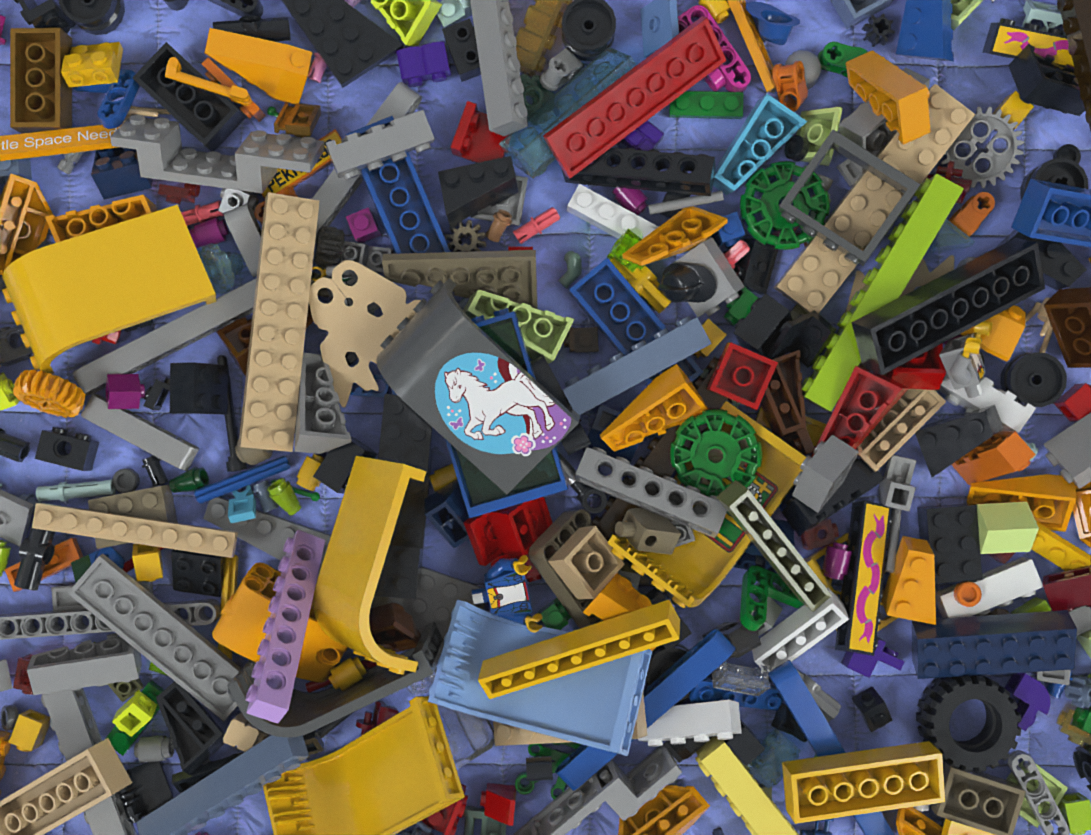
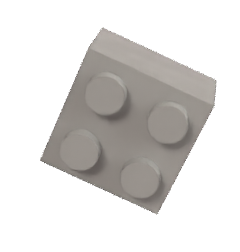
M831 435L826 442L821 441L813 452L815 455L813 457L807 456L800 466V469L803 471L798 474L793 482L796 487L792 496L818 513L844 482L859 451L834 435Z

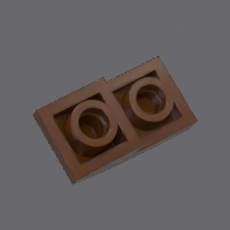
M806 427L797 430L789 437L781 439L805 457L815 450Z

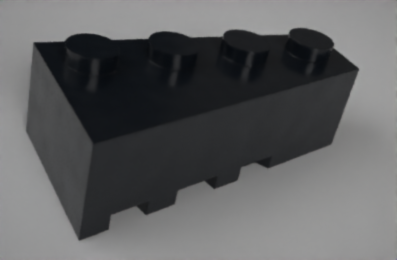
M856 457L842 485L818 513L795 497H792L785 502L787 507L782 511V514L800 537L877 486L884 478L878 470L874 472L861 458L858 459Z

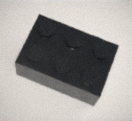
M964 503L917 507L920 539L927 540L934 553L935 583L982 580L976 505Z

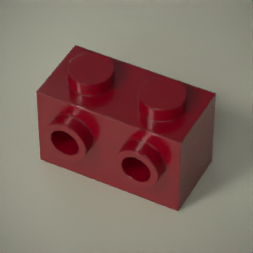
M1091 565L1043 576V587L1052 611L1068 610L1069 612L1074 610L1075 607H1091Z

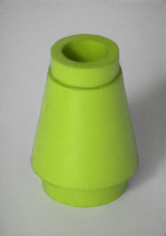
M281 478L268 487L269 497L290 516L301 509V505L289 481Z

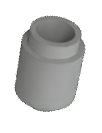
M166 735L141 737L134 746V755L141 763L165 761L174 754L172 740Z

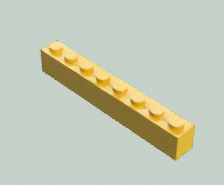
M669 599L483 660L478 682L488 698L493 699L680 639V618Z

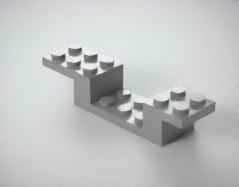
M139 114L130 116L110 137L111 144L114 147L137 150L141 177L263 193L277 173L278 168L310 173L324 152V141L316 140L313 137L297 138L291 137L289 134L274 135L267 134L261 130L251 131L237 149L235 155L232 156L222 155L215 151L207 153L196 151L192 148L182 149L179 122L169 121L167 118H145V116Z
M664 745L659 746L627 774L611 759L578 789L574 791L570 787L516 831L514 835H565L571 829L577 828L582 820L591 812H596L605 801L625 821L627 818L634 816L646 802L654 799L665 786L673 783L682 771Z

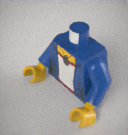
M523 555L519 560L517 558H501L484 574L485 587L471 590L474 605L489 602L492 615L525 625L530 632L536 633L543 627L536 622L543 618L539 613L534 614L532 617L529 614L533 612L525 575L532 566L524 565L528 557Z

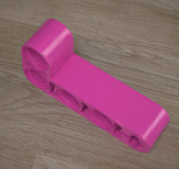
M696 5L678 16L680 32L693 23L691 18H700L702 16L708 18L724 56L730 61V64H721L718 67L726 79L724 87L728 92H744L751 80L750 71L708 10L701 5ZM734 79H736V80L741 79V80H742V83H741L740 81H738V82L735 83V82H734Z

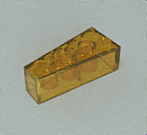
M534 0L536 2L535 5H529L523 22L526 26L525 28L520 27L516 36V50L520 62V72L532 78L535 77L537 71L542 72L547 60L544 58L547 49L552 50L557 38L554 34L558 27L562 28V16L567 6L574 0Z

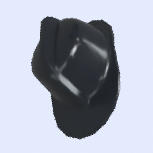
M672 263L665 268L661 283L658 285V290H661L668 300L675 303L706 302L712 298L716 291V281L712 273L704 266Z

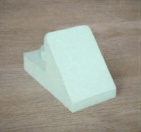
M442 0L439 2L442 6L436 14L443 28L459 23L472 15L470 0Z

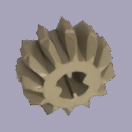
M471 220L467 221L466 227H463L462 221L458 222V229L455 227L451 229L449 227L454 235H445V239L451 241L447 245L449 250L454 249L452 252L481 251L478 247L485 248L487 245L486 242L480 241L486 237L485 232L478 233L481 229L479 224L472 228ZM469 236L471 237V238H469V239H470V242H471L470 245H468V244H466V243L463 244V245H460V244H462V241H461V238H462V237H464V238H466V239H467Z

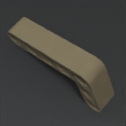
M584 509L563 512L529 549L531 562L579 629L602 622L603 620L594 614L587 616L583 613L593 599H577L549 564L548 560L578 528L591 526V516Z

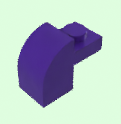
M877 637L878 646L874 656L846 652L841 663L847 668L870 678L878 660L900 671L905 661L897 657L898 652L885 646L886 641Z
M1013 673L1004 688L1010 694L1020 699L1017 704L1018 708L1015 710L1021 714L1022 721L1017 722V726L1026 731L1028 727L1034 724L1038 711L1045 715L1049 713L1050 696L1045 686L1028 674Z

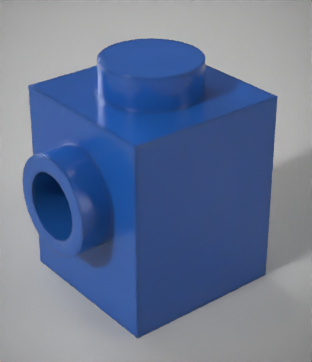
M737 211L722 216L728 219V223L712 235L718 247L725 245L726 248H730L746 235Z

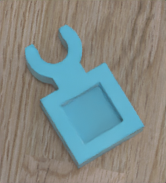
M247 485L246 490L243 492H239L238 489L232 491L234 499L229 500L228 506L230 523L256 518V500L251 486Z

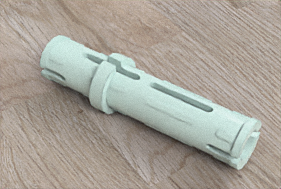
M112 479L74 484L60 482L59 485L38 486L36 498L38 502L50 500L65 502L74 498L115 495L116 489L113 486Z

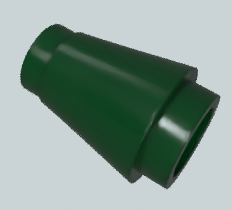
M194 467L169 481V486L173 493L195 491L209 485V477L206 470Z

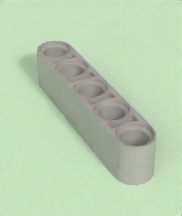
M92 393L81 414L86 420L184 471H188L199 451V448L127 409H108L106 398Z

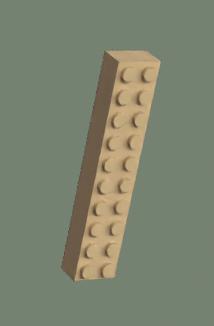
M936 84L928 89L930 93L928 106L931 132L903 145L898 140L900 134L896 130L876 155V157L919 184L924 181L975 116V113ZM865 169L825 220L824 226L864 251L904 194ZM815 236L804 247L773 288L807 313L815 310L819 314L857 265L847 261L844 258L846 254L838 249L834 252L823 245L824 240L818 236Z
M270 192L265 197L239 447L293 452L319 200Z

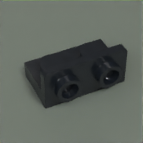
M755 238L742 239L748 244L750 251L735 264L733 270L745 288L758 294H765L778 249H774L775 246L767 243L763 245Z

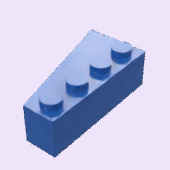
M906 0L896 55L954 62V52H952L953 29H951V14H953L951 0Z

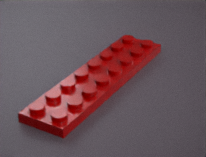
M700 17L543 135L568 178H572L727 61L708 18Z

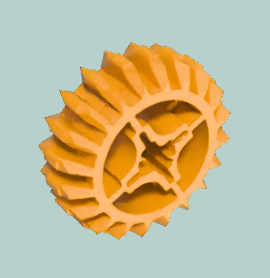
M24 370L14 383L13 394L16 398L40 412L57 417L71 418L77 416L84 406L86 394L80 387L69 382L68 379H63L51 373H45L42 370Z

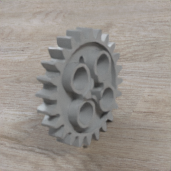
M977 107L975 116L944 155L947 158L941 161V164H948L949 160L955 161L954 168L963 170L962 178L972 180L971 188H974L977 182H980L981 187L985 188L986 181L988 180L994 186L996 185V177L1004 181L1006 180L1005 171L1008 173L1014 172L1010 167L1011 164H1020L1015 159V155L1024 153L1017 149V146L1024 144V141L1017 140L1016 137L1023 132H1014L1013 129L1018 122L1009 124L1010 114L1001 118V109L992 114V107H988L985 113H982L981 107ZM977 123H983L987 127V132L983 137H977L973 133V128ZM996 129L997 134L985 145L986 153H978L973 161L966 166L965 162L977 150L975 144L977 142L983 143L990 133ZM998 138H1002L1006 142L1005 150L1000 153L993 149V143ZM960 143H966L970 148L968 155L965 157H959L956 154V147ZM980 158H985L989 163V167L985 172L980 173L976 170L975 163Z

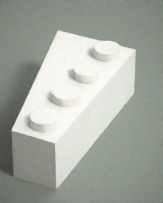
M946 372L939 389L940 392L946 395L945 399L955 406H962L966 409L965 413L995 405L1004 427L1001 431H1016L1019 433L1036 409L1029 403L1026 406H1022L1014 401L1017 396L1009 391L1005 392L1001 389L993 388L994 382L987 377H983L980 382L983 393L977 397L968 398L965 388H953Z

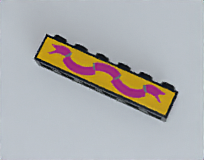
M1003 18L1000 19L999 23H991L982 53L1015 59L1030 44L1035 47L1034 52L1044 58L1047 54L1053 56L1055 59L1053 62L1064 68L1068 64L1074 67L1072 56L1068 51L1067 36L1063 35V30L1049 28L1048 32L1039 31V25L1025 23L1024 27L1015 26L1016 21Z
M865 500L853 502L848 537V550L852 551L848 574L844 575L841 601L845 605L849 620L837 628L835 650L874 656L878 646L877 628L881 620L879 610L884 594L882 584L883 576L886 572V551L889 547L888 532L892 522L891 507L884 506L883 504Z

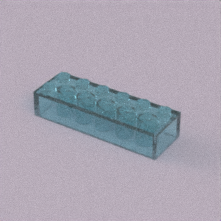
M608 47L527 118L528 127L511 133L502 140L499 145L507 156H511L513 164L533 179L543 174L547 166L556 160L543 135L637 66L633 58Z

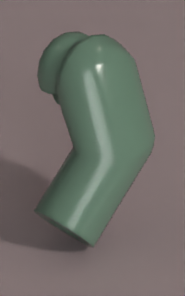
M569 251L565 254L564 260L567 263V272L558 280L566 289L582 273L581 257L574 251Z

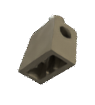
M643 508L627 510L623 521H619L615 525L616 535L618 537H625L638 551L672 555L681 535L679 530L667 518Z

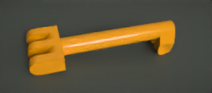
M171 57L168 60L165 72L166 78L229 97L234 103L244 106L252 104V99L246 89L235 85L227 87L181 72L182 66L177 58Z

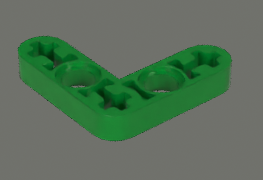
M751 566L742 578L740 621L750 631H757L766 622L767 597L798 609L804 605L777 573L759 566ZM773 583L778 584L781 587L782 592L778 591L773 586ZM749 593L754 594L758 598L759 602H755L750 597Z

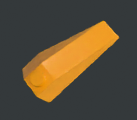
M209 28L204 52L230 71L233 70L245 78L250 84L266 92L271 98L293 105L300 102L312 57L311 51L288 44Z
M1013 305L985 320L992 322L993 326L989 336L981 334L982 342L980 348L1007 362L1025 328L1026 312L1020 307ZM974 327L964 331L961 334L963 336L972 333L974 334Z

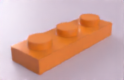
M209 57L201 63L207 70L205 76L210 81L219 82L227 87L237 86ZM253 101L250 106L242 105L239 108L249 119L254 116L259 122L266 116Z
M70 538L54 546V555L51 561L45 565L41 581L71 567V562L83 557L76 538ZM21 562L5 569L13 592L23 590L14 585Z

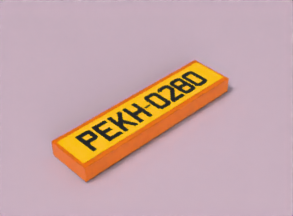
M334 129L319 139L324 141V152L310 173L278 168L277 173L265 191L261 193L264 199L268 192L277 193L286 187L294 188L330 165L332 161L326 149V142L335 140L336 145L342 143V138L337 130Z

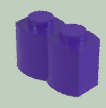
M444 41L396 51L402 82L409 87L421 86L427 80H432L436 83L447 80L448 76H451Z

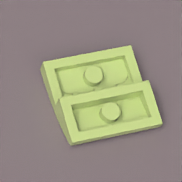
M1023 760L1018 766L1024 771V773H1028V771L1025 769L1023 765ZM1036 764L1058 805L1068 787ZM1011 772L1006 780L1017 783ZM1030 780L1027 783V790L1035 791L1039 786L1038 780ZM1024 796L1019 816L1032 826L1038 828L1039 823ZM1047 801L1041 802L1038 806L1039 813L1048 812L1050 803Z

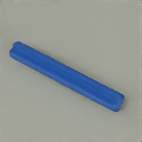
M282 456L194 491L197 502L202 504L290 469L289 460L286 456Z

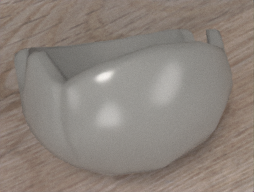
M798 50L789 55L785 65L794 64L796 61L803 63L808 90L816 84L820 76L821 63L818 56L812 52Z

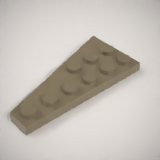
M536 250L383 254L384 276L392 282L414 287L420 284L433 288L440 280L445 283L450 278L457 284L452 290L455 296L469 299L479 289L508 298L510 301L519 304L531 305L532 308L538 309Z

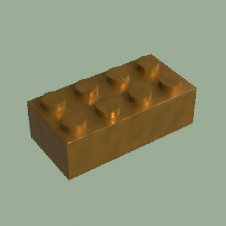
M10 28V127L21 134L72 128V87H68L61 73L64 55H70L72 38L61 28Z

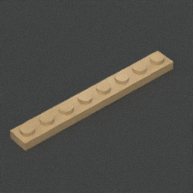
M36 503L32 524L34 529L233 558L235 555L238 532L46 503Z

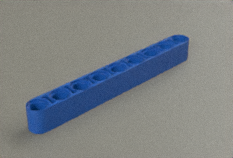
M714 629L643 690L647 728L733 654L735 646L718 629ZM580 745L560 763L555 773L574 791L613 759L617 753Z
M788 660L768 672L770 679L817 757L846 753L792 662ZM881 811L853 815L864 835H895Z

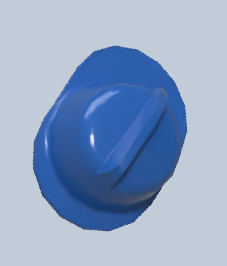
M755 1L746 4L745 9L748 13L758 19L759 35L768 42L784 45L790 36L793 26L800 24V20L797 17L788 15L769 4Z

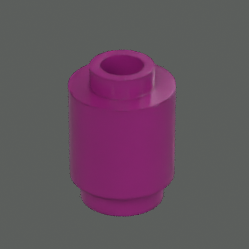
M616 187L612 192L616 196L615 200L623 208L636 215L641 214L648 207L646 204L648 198L641 190Z
M216 217L194 225V228L189 230L195 247L205 249L226 241V235L229 234L225 222L223 220L219 221Z
M833 542V546L827 545L822 568L824 569V576L844 580V575L848 574L852 551L848 550V545Z

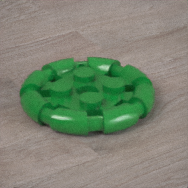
M781 161L771 163L768 168H760L749 178L745 184V193L741 195L740 212L742 220H745L748 225V232L763 245L767 243L775 246L774 249L799 248L800 244L804 242L810 243L814 239L803 231L795 235L793 229L798 226L802 229L803 226L795 221L791 224L780 216L782 213L779 211V201L786 197L795 182L789 181L791 174L800 177L806 166L803 168L795 165L796 162ZM814 172L792 205L806 215L809 214V210L816 213L814 220L824 226V220L826 216H829L830 200L828 191H825L822 186L823 181ZM775 176L778 181L771 184L769 178ZM813 189L816 196L810 198L807 190ZM755 192L763 193L760 199L754 198ZM761 212L763 220L757 222L754 215ZM772 228L776 231L781 230L779 237L770 234Z
M709 409L702 411L703 414L698 416H690L679 426L675 432L677 434L674 442H671L670 459L672 467H675L678 473L677 478L685 487H695L701 491V494L710 497V495L718 496L732 483L725 486L722 480L728 476L731 477L733 482L736 480L746 488L749 487L757 477L755 474L757 468L761 467L762 446L761 442L756 439L755 429L743 417L727 413V410ZM723 422L733 426L730 433L721 430ZM707 423L709 429L701 433L699 426ZM745 438L748 446L741 449L739 440ZM686 439L693 441L691 449L684 446ZM711 449H720L723 453V458L719 461L711 460L708 455ZM691 461L694 468L687 470L684 463ZM741 461L748 463L746 470L738 468ZM701 477L711 480L709 486L700 483Z

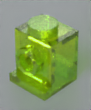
M627 229L614 243L607 257L610 260L614 257L632 272L636 268L641 270L645 265L640 266L623 259L622 254L642 239L630 229Z

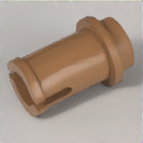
M502 209L494 213V220L486 232V237L493 242H499L506 227L512 223L511 214Z

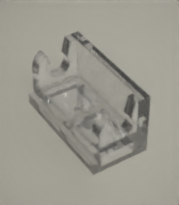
M726 660L712 672L713 688L757 697L771 688L767 666L761 665L760 671V668L757 667L750 668L730 664Z

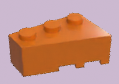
M999 431L951 465L966 483L970 485V483L982 482L1016 471L1020 472L1030 465L1031 462L1029 460L1036 454L1016 431Z

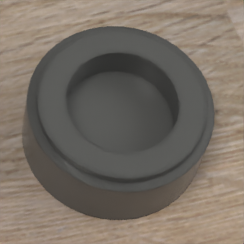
M120 469L114 474L112 483L118 492L127 493L138 488L140 478L133 469Z
M15 704L6 705L1 710L3 729L5 731L13 730L18 719V710Z

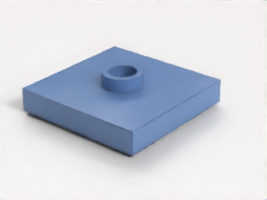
M654 0L640 9L644 57H649L679 34L677 0Z

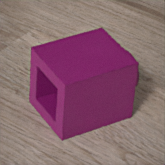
M369 207L346 216L352 234L358 243H364L382 235L374 214Z
M107 374L105 394L108 409H139L140 399H144L145 386L140 384L138 374Z

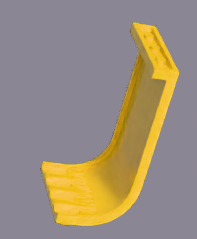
M429 696L415 697L409 701L410 707L339 750L324 757L301 763L298 768L281 774L279 780L265 784L263 790L274 835H395L463 799L465 796L437 705L428 702Z

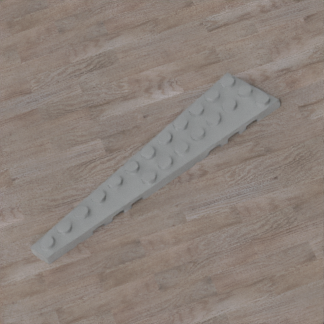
M221 497L209 500L203 519L223 530L238 532V538L280 561L286 555L283 547L287 538H292L297 530L324 539L325 545L318 572L319 576L331 535L268 513H263L259 510H256V518L230 523L228 518L229 500ZM422 567L421 574H418L416 599L374 596L371 608L388 603L400 604L404 611L412 616L420 634H422L426 625L435 622L444 640L450 626L451 612L456 605V601H466L474 605L471 590L483 587ZM485 603L474 606L483 610Z

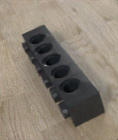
M610 148L594 160L593 164L586 166L572 178H568L562 170L566 183L711 196L716 165L715 157L706 154L689 155L681 152L665 153L657 150L642 151L633 148Z

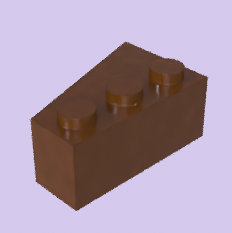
M800 350L772 359L778 362L760 403L772 433L780 439L789 437L797 430L806 427L804 396H802L801 385L802 373H800L799 361Z

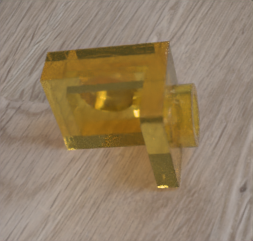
M1067 707L1066 711L1061 710L1056 724L1060 725L1058 730L1069 735L1067 740L1083 746L1085 742L1091 745V734L1070 724L1075 710Z

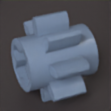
M1081 676L1079 678L1073 677V681L1070 680V684L1066 685L1065 696L1068 699H1072V706L1079 708L1090 707L1091 679Z

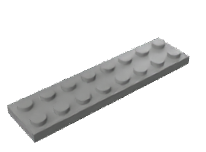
M104 554L100 555L68 592L70 596L222 721H225L238 706L236 702L231 700L227 684L242 668Z

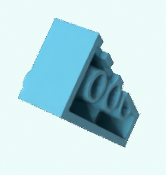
M769 94L764 95L757 101L716 166L713 186L726 195L734 192L807 121Z

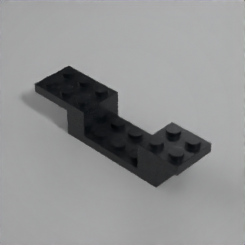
M392 394L384 395L378 460L406 464L427 472L424 482L409 479L374 596L416 599L418 574H421L426 526L424 499L429 495V476L432 463V450L430 449L432 426L398 395Z

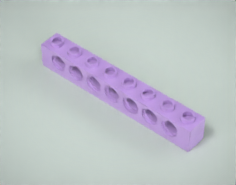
M297 530L292 538L288 537L283 547L286 555L283 556L278 567L281 575L277 577L273 587L276 595L273 596L268 607L271 615L267 618L262 632L266 633L265 639H262L257 650L260 660L256 662L251 677L255 678L254 684L249 687L245 701L249 702L247 714L277 724L289 710L325 545L324 539L301 530Z

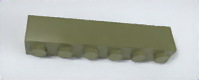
M735 480L716 497L799 601L814 612L832 596L749 489Z

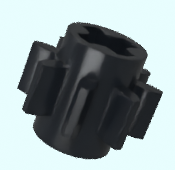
M882 14L877 19L872 15L868 19L869 24L867 23L862 27V30L866 31V36L863 40L871 42L872 47L879 42L884 46L888 42L887 37H891L895 33L894 30H891L893 20L889 21L885 18V14Z

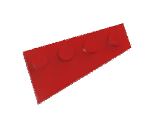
M855 366L817 445L821 441L826 442L831 435H834L852 448L857 449L909 387L884 375L867 370L863 366Z

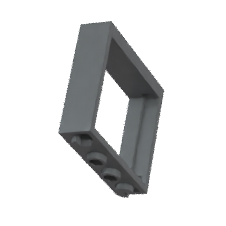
M832 130L779 205V211L782 213L780 216L791 224L795 221L803 226L801 230L810 237L818 236L823 239V245L835 252L838 249L846 254L844 258L855 265L859 263L864 266L917 192L920 184L837 131ZM831 148L904 194L864 251L791 205Z

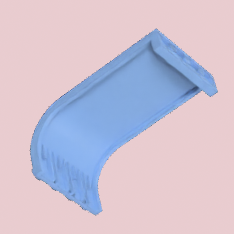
M457 600L451 612V622L448 632L444 637V647L441 657L438 659L434 682L429 689L428 702L494 722L628 756L652 651L647 649L489 699L478 682L483 660L568 632L542 627L538 632L533 633L525 625L492 615L490 612L484 611L466 601Z

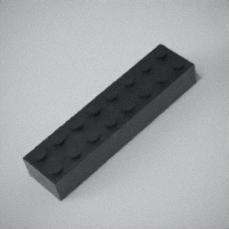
M1014 238L851 322L863 368L883 375L1044 290L1045 283L1038 243Z

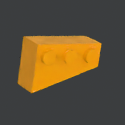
M902 536L896 554L895 571L890 573L883 598L881 599L883 607L888 616L936 625L934 553L927 540Z
M617 573L586 607L583 613L587 616L594 614L605 621L651 606L652 604L649 598L640 594L627 578Z

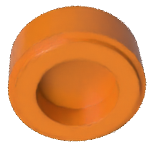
M962 581L956 585L954 598L960 605L973 607L981 600L982 593L977 584L970 581Z

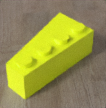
M371 0L372 5L382 13L387 20L386 22L400 35V39L404 44L413 47L419 45L442 6L437 0Z

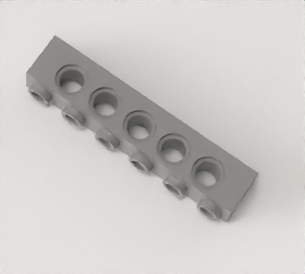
M598 447L586 448L575 473L574 480L713 538L718 535L727 510L716 498L717 496L710 495V497L702 495L700 494L701 491L695 487L686 486L685 488L676 484L677 481L671 477L663 476L661 478L654 475L653 471L643 466L639 468L630 465L627 459L610 457L606 455V451ZM607 466L611 469L612 473L608 476H603L598 472V468ZM627 475L631 476L635 483L627 486L622 482L621 478ZM648 485L655 486L658 489V494L649 495L645 491V487ZM669 496H679L682 504L673 505L669 501ZM699 504L703 506L705 514L697 515L693 511V505Z

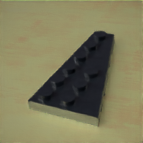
M281 0L342 88L396 54L397 50L404 48L402 43L344 0Z

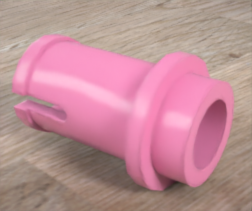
M317 52L313 54L315 58L307 78L321 83L327 65Z

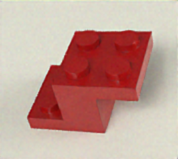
M541 497L469 518L463 523L479 565L487 566L502 553L519 557L527 555L532 544L553 522L545 498Z

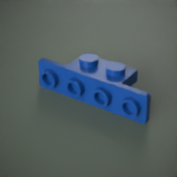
M722 665L715 669L709 675L711 679H704L691 690L689 695L690 700L693 702L703 703L732 700L739 702L740 707L778 710L783 702L776 687L763 685L755 670L750 668H734L727 665Z

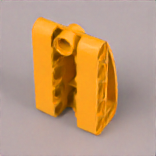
M261 562L255 563L241 581L236 592L230 597L221 611L222 616L212 631V637L215 641L254 662L260 660L257 650L262 639H265L266 633L262 631L267 618L271 615L268 607L271 599L276 595L273 587L277 577L281 575L279 571ZM312 600L296 677L322 683L328 679L331 674L330 670L340 662L348 647L334 641L321 629L315 616Z

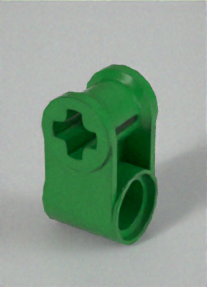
M830 42L819 52L818 59L822 70L841 74L848 78L846 62L867 53V50L838 42Z

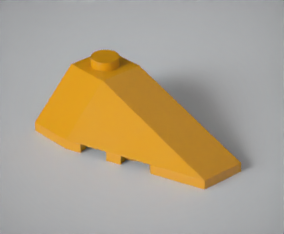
M694 206L684 208L622 254L623 259L643 266L692 250L727 224L728 219Z
M675 364L657 376L600 434V437L615 452L642 442L646 436L658 433V436L665 434L666 429L681 425L690 416L694 415L695 417L703 414L702 411L709 410V408L687 375Z
M1052 474L970 483L967 504L1027 502L1038 523L1049 530L1066 532L1076 501V489L1074 482L1069 484L1061 475Z

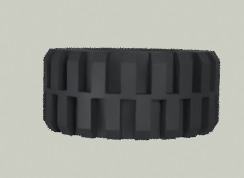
M983 675L945 677L943 680L940 678L934 679L932 681L934 686L931 689L929 687L925 688L923 693L926 696L924 700L919 699L917 705L921 708V712L916 713V721L921 724L917 729L919 735L924 738L923 742L930 741L942 753V760L955 769L960 768L965 772H972L973 769L977 772H984L987 770L986 766L993 769L999 766L998 761L1000 759L1006 761L1010 757V754H1008L1009 750L1016 748L1018 742L1015 741L1016 736H1021L1022 729L1017 726V722L1022 721L1021 714L1015 710L1018 708L1015 699L1010 697V693L1000 686L999 683ZM978 699L982 701L986 709V722L982 731L976 737L967 741L954 740L950 733L949 722L955 708L967 700Z

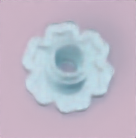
M211 243L202 246V251H199L198 254L215 293L223 294L231 290L230 287L234 286L235 275H238L239 271L243 269L240 256L236 252L221 251L217 244Z

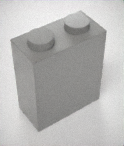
M713 238L703 241L674 262L704 266L715 277L716 291L712 298L706 302H688L697 317L705 313L708 317L721 309L719 307L720 303L725 301L729 304L739 297L737 292L745 287Z
M1089 413L1044 443L1048 452L1045 454L1047 460L1053 467L1058 465L1062 469L1060 474L1067 483L1074 482L1079 489L1091 482V413Z

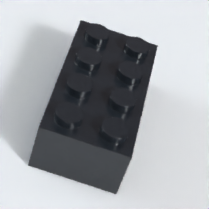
M166 42L133 76V79L211 152L215 151L246 117L225 96L166 78L165 72L168 60L171 57H175L182 66L181 72L206 79Z

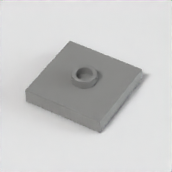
M1 489L0 538L20 547L27 537L34 505Z

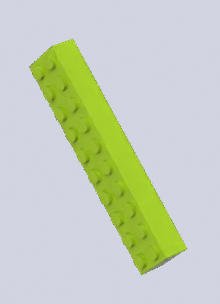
M935 174L930 179L926 178L920 184L917 192L914 194L917 198L906 206L900 216L904 220L898 226H895L889 234L888 239L891 242L885 248H882L876 256L875 261L878 264L872 270L869 269L862 280L865 286L853 295L849 303L852 305V308L840 317L837 326L840 328L837 333L833 334L825 346L827 348L824 355L818 356L811 368L814 369L811 377H805L801 383L802 396H804L805 400L825 411L832 412L855 366H859L861 363L851 322L900 297L964 188L938 174Z

